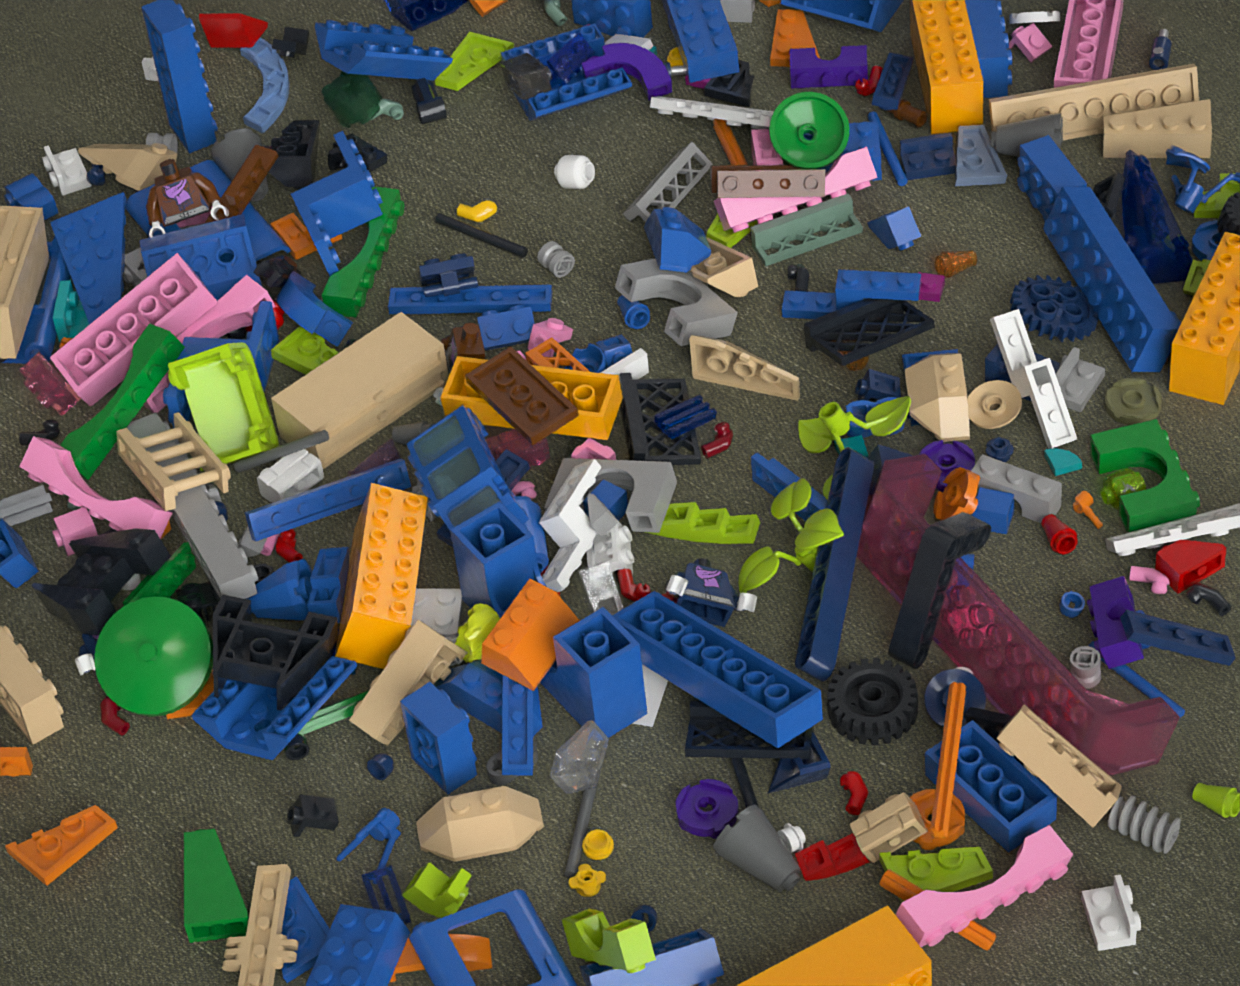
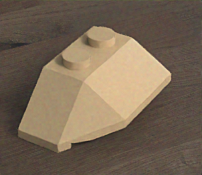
M960 353L931 354L906 368L907 396L911 398L910 416L925 429L934 433L939 441L970 440L968 400L962 355Z
M506 786L443 797L416 821L421 851L431 852L454 862L517 850L536 831L539 832L544 827L539 800Z

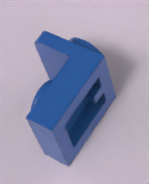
M622 334L596 342V345L602 349L606 357L607 368L632 354L631 345Z

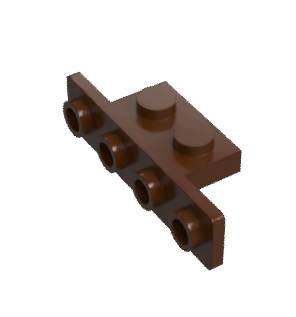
M260 145L254 146L221 197L220 205L229 210V215L227 217L223 209H219L216 212L219 220L242 214L277 160L278 153ZM210 214L205 223L217 220L213 219Z

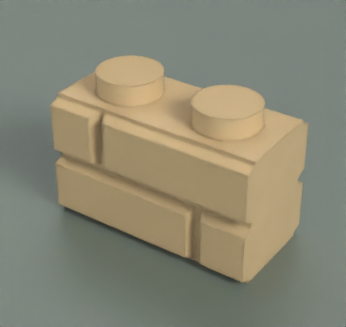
M905 792L889 796L884 804L874 810L862 812L857 820L850 823L860 850L872 863L879 860V853H892L928 832L916 804Z

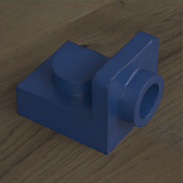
M868 369L863 379L860 378L855 387L858 401H869L870 398L878 400L887 397L900 398V378Z

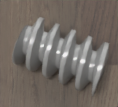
M1123 796L1120 797L1110 812L1108 819L1109 829H1119L1121 835L1130 834V838L1133 841L1141 839V843L1144 846L1149 847L1152 845L1154 851H1164V854H1167L1178 837L1181 818L1177 817L1170 824L1168 823L1169 812H1165L1158 818V807L1154 806L1148 813L1146 812V801H1142L1136 807V796H1130L1127 801H1123Z

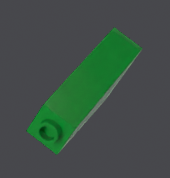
M199 829L192 832H184V926L189 943L246 936L249 915L216 830Z

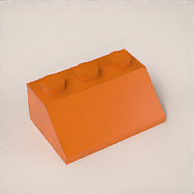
M529 579L482 643L481 664L534 691L556 661L553 637L580 620L557 592Z

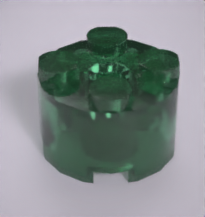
M341 71L339 77L322 89L325 103L343 127L351 128V124L359 121L363 125L380 111L378 104L383 97L368 75L347 74Z

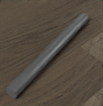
M322 430L235 462L234 469L240 473L329 440V434L326 430Z
M595 771L587 773L564 873L567 878L574 877L578 872L583 851L582 843L586 837L599 780V773Z

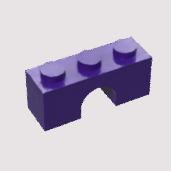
M841 46L840 56L833 60L818 58L815 54V48L790 49L791 89L855 86L858 79L863 82V78L868 80L867 46Z
M1121 576L1089 586L1091 599L1087 600L1091 616L1095 618L1090 620L1095 638L1098 637V640L1094 641V647L1099 652L1100 658H1104L1109 669L1144 659L1142 644L1127 640L1120 619L1126 610L1136 612L1134 598L1125 577Z

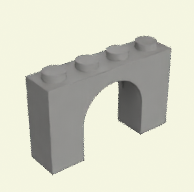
M656 258L623 264L620 267L615 289L630 302L660 297L672 299L685 305L670 309L664 330L680 346L689 345L691 335L714 339L731 336L738 312L701 280L693 277L690 271L684 273L661 270Z
M563 458L544 506L545 512L574 466L592 459ZM595 459L601 466V469L595 477V483L584 494V499L603 479L620 488L631 490L633 492L626 509L631 530L633 532L660 533L677 484L672 463ZM582 502L579 506L584 511V506Z

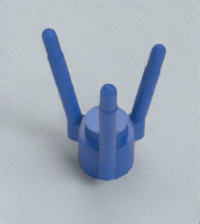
M381 808L373 819L356 834V838L336 857V860H343L369 834L378 841L389 839L373 879V884L377 885L384 872L394 843L401 835L400 831L397 830V827L400 825L399 817L390 809Z

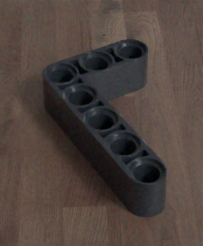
M962 512L934 523L925 530L920 541L889 646L888 654L890 657L913 669H918L925 662L956 559L979 550L986 544L991 533L990 524Z

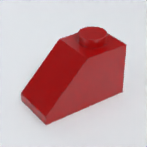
M1181 539L1171 545L1162 547L1156 553L1155 569L1169 578V586L1179 594L1191 587V585L1224 568L1226 547L1219 543Z

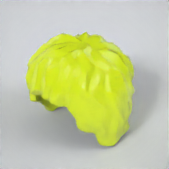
M475 604L468 611V620L458 627L459 635L455 644L468 652L463 658L466 663L482 659V643L500 620L497 612L487 604Z

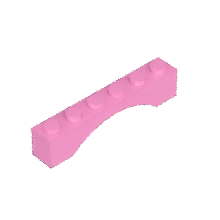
M867 147L844 154L834 161L829 171L825 174V197L830 195L831 199L847 194L846 189L855 187V190L859 191L871 186L870 181L877 178V174ZM823 197L717 198L714 200L724 231L733 229V232L736 233L749 228L748 223L757 220L758 224L773 220V214L782 212L784 216L798 211L797 206L806 203L807 207L819 204L822 202L821 198Z
M246 275L223 295L216 305L176 338L181 343H183L184 337L220 338L231 331L253 325V314L258 311L261 301L272 302L273 308L275 305L267 290ZM168 372L144 403V406L152 413H158L167 405L163 402V392L170 383Z
M33 436L19 466L29 472L28 477L39 483L45 482L49 484L48 489L59 495L65 494L69 496L68 501L78 507H87L89 509L88 513L91 516L101 520L107 519L110 521L109 526L117 531L134 528L155 530L159 538H161L173 513L171 511L165 512L159 504L148 499L133 497L126 500L111 501L100 496L88 486L79 474L71 452L49 439Z
M1049 825L1024 839L1016 854L1014 865L1004 876L992 884L965 892L925 890L902 902L896 916L920 947L927 944L930 947L934 946L947 933L962 931L971 920L977 917L982 920L989 916L996 907L1002 904L1004 906L1012 904L1020 894L1026 891L1033 893L1043 885L1044 881L1050 878L1057 880L1062 877L1068 870L1067 865L1073 853Z

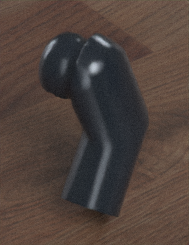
M1196 583L1191 585L1192 589L1186 593L1188 599L1194 604H1199L1202 599L1208 601L1220 616L1226 615L1231 610L1232 606L1222 594L1209 586Z

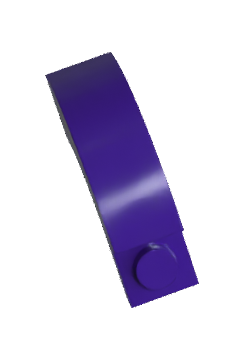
M630 43L607 44L602 46L603 56H593L582 63L585 79L623 68L626 74L633 76L641 83L648 101L651 100V97L672 93V80L665 65L654 53L641 46Z

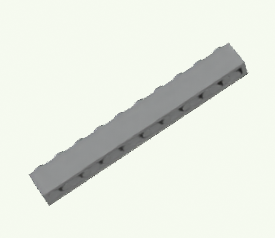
M156 412L130 422L127 429L134 437L140 439L169 430L170 426L167 421L162 422ZM175 439L146 448L145 450L152 453L178 445L179 441ZM184 454L158 462L157 465L162 467L187 460L188 456ZM194 469L168 478L178 481L197 475V471ZM205 484L178 492V496H175L176 509L169 511L173 512L172 517L186 541L189 542L191 550L219 598L221 599L222 595L246 599L256 595L257 590L254 583L258 581L256 570L252 564L247 565L248 559L243 548L237 549L239 547L233 531L227 532L229 531L227 522L223 515L218 516L219 511L214 499L208 500L209 494Z

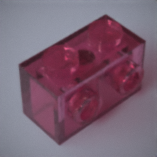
M40 352L19 370L26 378L23 382L24 385L33 394L37 391L40 393L36 398L47 409L52 406L61 416L81 399L63 375Z

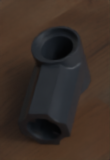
M425 78L416 80L411 89L416 101L421 124L446 119L447 113L444 101L441 96L437 95L432 81H428Z

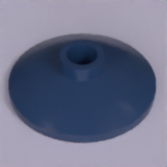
M961 669L942 671L931 679L924 695L926 711L930 718L943 728L949 685L952 682H962L966 685L963 714L970 707L985 710V690L981 682L967 671ZM964 715L962 720V727L967 724Z

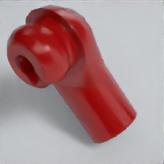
M873 66L868 80L863 78V82L860 79L856 81L855 88L859 95L868 96L875 92L883 68Z
M290 529L280 533L281 535L278 536L276 543L277 554L289 563L303 559L302 554L295 550L296 531Z
M849 771L840 778V785H844V789L849 790L851 793L845 809L851 815H859L869 795V790L859 773Z

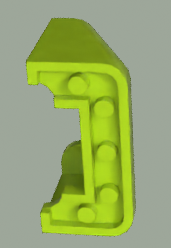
M227 343L168 363L169 381L172 386H176L179 390H185L198 435L222 463H234L279 446L278 436L255 362L246 343Z

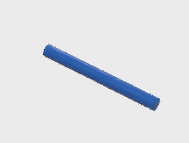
M870 112L867 117L869 122L877 121L880 146L897 184L904 186L908 180L877 112Z
M1092 641L1088 646L1095 649L1094 641ZM1101 658V661L1106 664L1104 658ZM1126 664L1111 668L1177 720L1184 715L1185 709Z

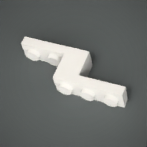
M1019 309L991 318L990 321L1010 380L1019 390L1022 398L1030 396L1048 449L1077 440L1051 360L1048 358L1037 362Z
M595 459L574 466L539 521L541 526L560 547L542 576L546 586L556 592H560L568 586L570 576L581 565L583 555L592 547L593 539L598 533L591 527L589 517L579 506L584 501L583 496L587 489L595 483V477L601 469V466Z

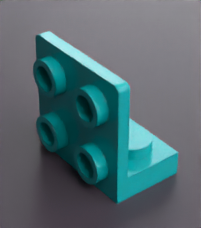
M71 280L60 281L55 303L53 322L59 342H61L63 337L73 339L90 325L81 301L78 298V293L73 291Z

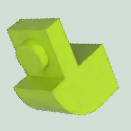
M428 862L416 871L402 896L423 912L443 918L458 911L469 893V888L466 884L472 875L461 868L448 877Z

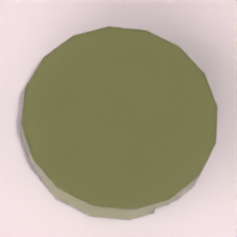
M1141 378L1118 380L1105 393V409L1108 415L1115 421L1126 425L1153 420L1161 411L1162 395L1158 387L1154 384L1152 386L1147 384L1146 380Z

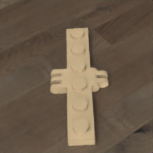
M287 864L257 866L246 936L227 938L226 947L230 949L225 950L224 958L227 960L223 961L222 969L227 972L240 971L238 986H273L276 969L283 968L284 963L296 961L297 953L294 951L298 950L299 942L294 939H287L286 935L281 934L291 869Z

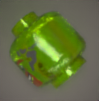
M1124 468L1104 477L1103 488L1100 489V494L1106 505L1110 504L1113 508L1119 510L1121 495L1146 490V484L1139 472Z

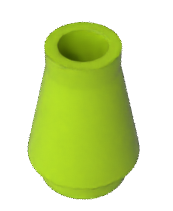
M1200 782L1195 786L1193 791L1194 801L1200 802L1224 818L1229 816L1234 818L1239 813L1240 793L1237 792L1236 788L1206 785Z

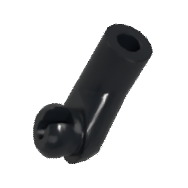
M799 263L797 265H789L787 275L789 279H796L795 291L808 292L809 271L804 265Z
M46 420L43 423L44 430L40 432H21L19 437L20 445L29 446L33 436L49 440L55 439L60 433V429H58L59 423L56 420Z

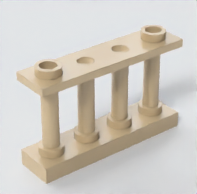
M179 412L174 413L175 428L139 439L134 437L127 428L116 431L119 456L165 512L176 509L175 496H178V492L214 482L223 493L229 492L228 480L231 478L227 464L220 461L195 432L190 421H186ZM178 439L181 443L152 453L145 450L146 448ZM187 453L193 457L164 467L157 465L158 462ZM200 467L205 471L204 473L178 481L168 478Z

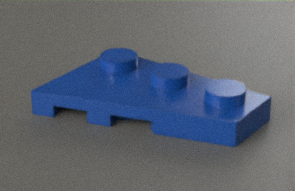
M297 876L289 881L281 933L286 935L287 939H294L299 942L298 950L294 951L297 953L296 961L283 964L282 974L286 983L314 967L330 930Z

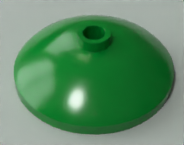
M801 92L786 98L775 109L770 121L769 135L775 152L786 163L800 169H819L836 161L845 150L849 139V122L842 107L832 98L817 92ZM809 133L813 138L806 140L803 135Z

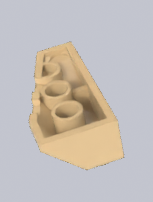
M706 237L712 250L711 256L701 263L692 266L689 271L693 277L734 297L746 296L749 291L758 287L752 257Z
M691 335L689 342L693 379L796 401L799 400V377L728 341Z

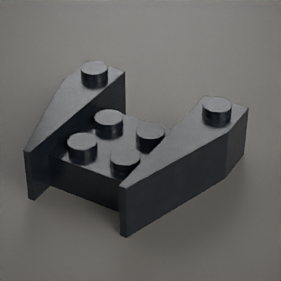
M134 528L72 540L69 545L78 558L68 573L58 580L57 585L33 583L31 586L50 613L82 634L99 636L107 621L117 612L110 601L134 574L154 575L171 555L156 531L150 529Z
M222 595L213 613L214 697L219 698L227 679L277 689V710L282 711L332 657L338 641L337 617L308 612L299 632L254 623L251 616V600Z

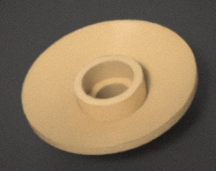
M1003 380L988 381L979 385L970 393L967 399L970 421L976 426L985 429L1000 428L1009 424L1017 417L1022 407V397L1019 390L1012 383Z

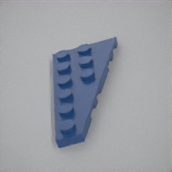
M124 192L50 222L89 324L122 299V292H124V225H126L125 206L127 201Z

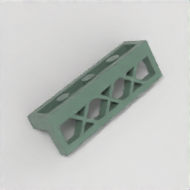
M847 193L751 227L752 248L766 267L862 233L863 226L853 214V199ZM847 221L852 225L848 228L837 227L838 224ZM818 231L828 232L827 235L822 237L813 235ZM793 240L803 241V243L799 245L789 244V242ZM770 248L779 250L771 255L765 253V250Z

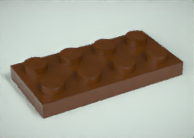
M512 347L507 348L465 375L467 383L532 446L579 416L578 409Z

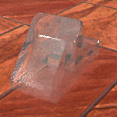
M608 561L578 570L587 595L584 597V601L591 614L602 607L611 615L624 609Z

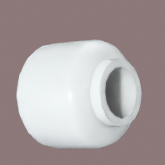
M565 155L555 166L554 175L560 186L565 189H584L593 181L595 168L588 157L584 155Z

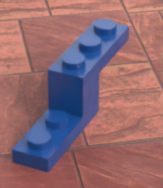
M838 270L836 293L785 291L782 317L817 319L866 298L919 301L921 274Z

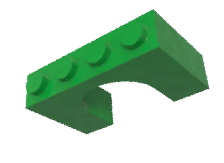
M1157 419L1090 435V456L1099 474L1129 467H1143L1156 472L1163 479L1160 484L1153 488L1120 496L1119 517L1127 533L1196 515L1197 508L1200 507L1199 495L1196 490L1192 491L1188 473L1186 470L1181 469L1178 453L1175 449H1171L1168 433L1165 429H1161Z

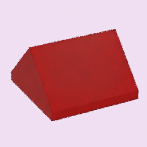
M241 13L199 14V21L211 48H252L268 28V22Z

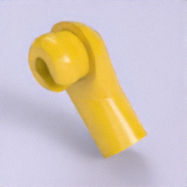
M490 200L482 201L473 207L460 204L457 208V216L475 222H483L497 212V205Z

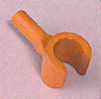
M1087 491L1080 492L1075 497L1074 511L1079 514L1084 513L1096 528L1100 529L1103 523L1090 508L1094 503L1093 497Z

